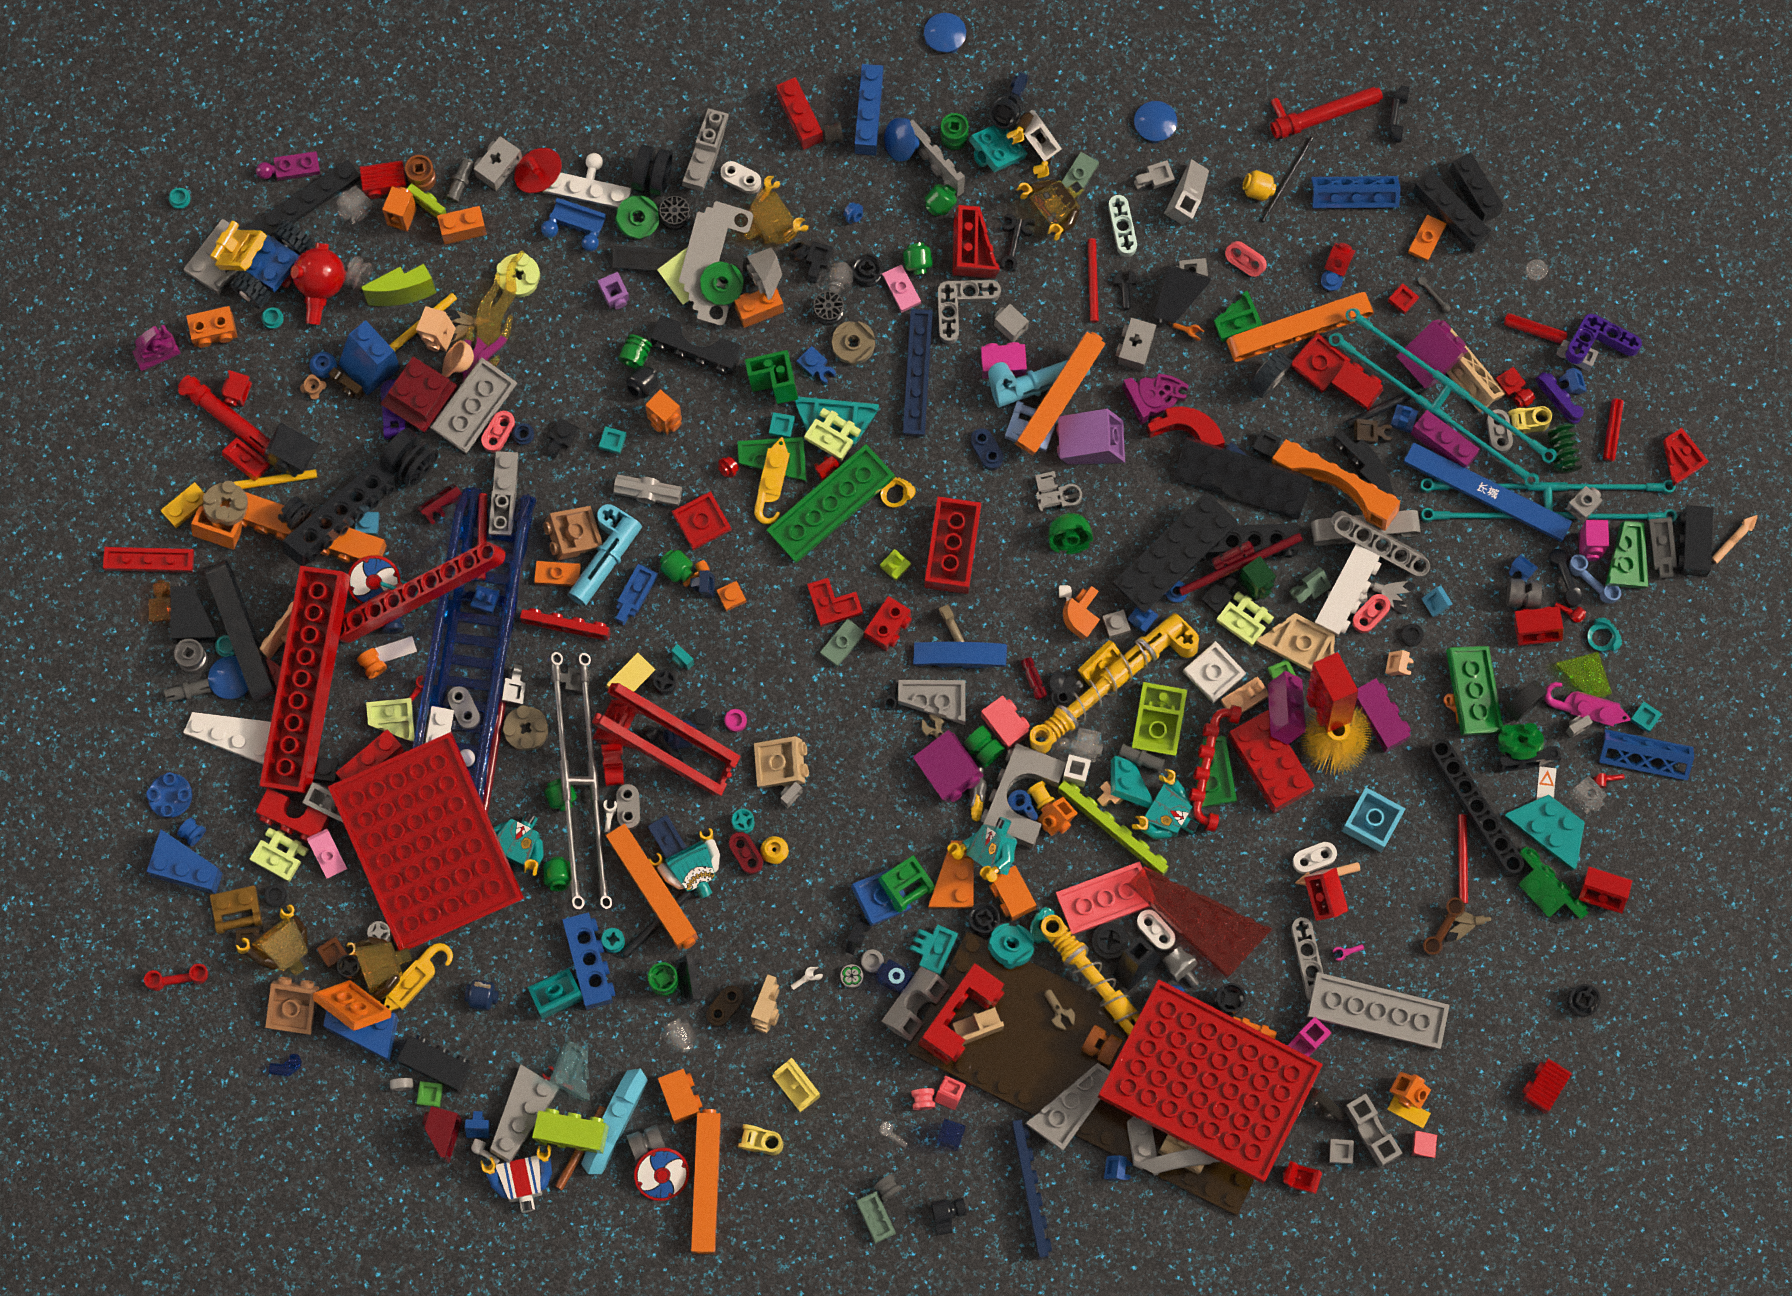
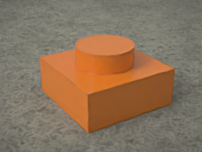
M737 581L717 590V594L726 612L746 603V599Z

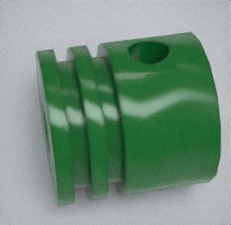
M629 334L618 360L624 365L636 369L644 365L652 344L638 335Z

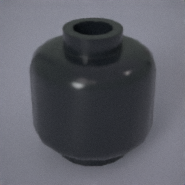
M637 367L626 379L628 392L635 398H647L659 385L657 372L651 367Z

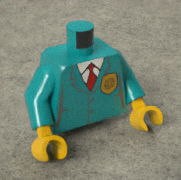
M1165 769L1168 777L1165 778L1159 775V779L1162 782H1166L1167 785L1164 784L1145 816H1135L1140 824H1132V828L1135 830L1141 829L1143 833L1153 839L1176 837L1181 828L1193 835L1199 823L1188 817L1192 810L1189 796L1184 787L1175 778V772Z
M526 813L521 823L510 819L508 822H502L493 828L507 860L523 868L524 873H526V870L532 869L533 876H536L538 866L544 857L543 841L540 839L539 833L533 830L538 818L530 813Z
M999 817L996 826L984 824L973 836L964 840L962 845L959 846L958 843L954 842L949 844L947 850L954 859L958 860L964 856V851L966 850V855L983 866L980 870L982 878L984 880L987 879L989 882H994L997 879V873L1008 875L1010 866L1014 862L1017 839L1007 833L1012 822L1004 817Z

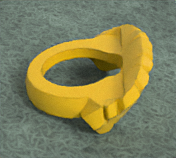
M896 477L881 490V499L887 506L897 508L904 505L907 500H911L916 491L911 483ZM895 485L902 486L903 498L901 501L890 503L887 500L888 490Z

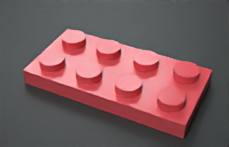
M1141 862L1056 892V897L1069 930L1072 932V936L1157 904Z

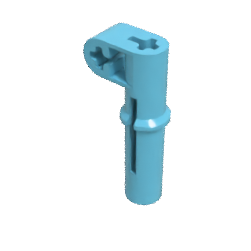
M1068 360L1035 372L1029 370L1026 375L1015 378L1006 363L999 362L994 364L989 369L988 376L992 396L997 407L1000 408L1033 395L1041 396V392L1050 389ZM1090 369L1085 376L1090 375Z
M611 504L603 505L597 513L598 525L604 532L609 534V537L603 545L597 547V554L568 592V596L581 606L588 604L616 564H620L621 556L642 528V525L636 519ZM619 518H620V519H621L620 522L617 524V526H616L615 529H614V528H613V522L616 524L617 521H618Z

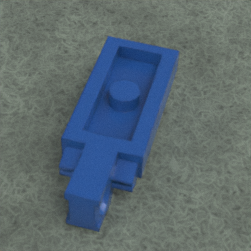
M640 564L636 566L618 599L616 609L620 611L616 616L617 623L624 626L629 616L635 617L656 581L658 573Z

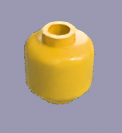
M1255 170L1251 174L1248 173L1246 175L1242 188L1245 190L1247 197L1265 201L1269 196L1272 197L1274 195L1276 184H1274L1272 175Z

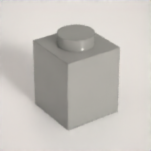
M1011 304L1006 308H1000L995 314L994 326L1011 342H1015L1028 329L1029 321Z

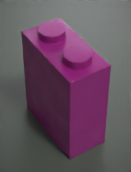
M1440 319L1433 320L1405 347L1406 350L1444 375L1468 352L1465 348V342L1460 337H1455L1450 332L1451 327L1444 320L1440 321ZM1401 352L1396 356L1425 389L1433 387L1438 382V380L1432 377V374Z
M949 730L913 756L937 793L948 803L958 800L962 796V792L978 785L980 779L984 776L956 735Z

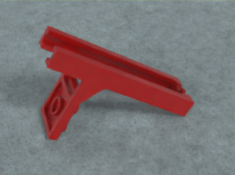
M611 683L607 693L618 700H611L604 715L596 713L592 723L598 726L592 739L598 743L620 744L638 750L710 794L722 796L727 785L725 781L732 776L730 771L736 767L741 756L622 684ZM643 714L726 764L718 782L716 783L629 731L628 729L635 715Z

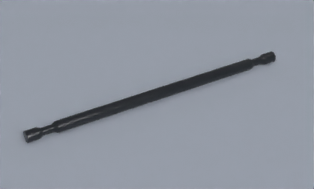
M1310 137L1308 143L1304 146L1266 210L1265 215L1260 220L1261 222H1265L1267 215L1271 212L1305 155L1310 143H1312L1313 137Z

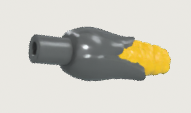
M983 777L978 785L969 789V806H971L972 820L975 822L981 819L982 811L985 810L987 784Z

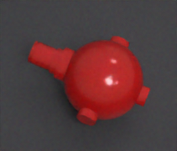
M316 242L315 248L303 252L291 268L294 284L305 296L304 303H306L307 308L305 323L321 324L322 310L326 306L327 299L334 296L341 289L347 278V273L341 259L334 252L328 250L329 244Z

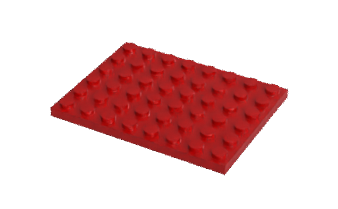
M452 732L328 786L400 953L524 899Z
M1158 979L1098 1098L1264 1184L1323 1064Z

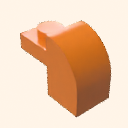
M1092 586L1086 590L1083 588L1075 598L1077 601L1073 598L1067 600L1063 608L1065 625L1082 640L1089 636L1100 620L1086 609L1099 592Z

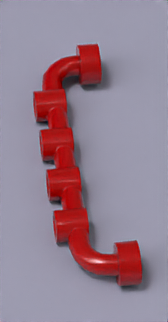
M1236 705L1217 710L1213 714L1210 724L1205 723L1202 735L1207 737L1206 745H1200L1198 757L1203 758L1201 767L1196 766L1193 779L1198 780L1197 788H1191L1189 793V801L1193 802L1194 818L1199 823L1205 825V830L1215 832L1217 829L1219 815L1209 813L1208 816H1204L1201 808L1206 795L1205 789L1210 776V765L1215 753L1214 747L1219 734L1220 720L1223 717H1228V722L1238 724L1242 707Z

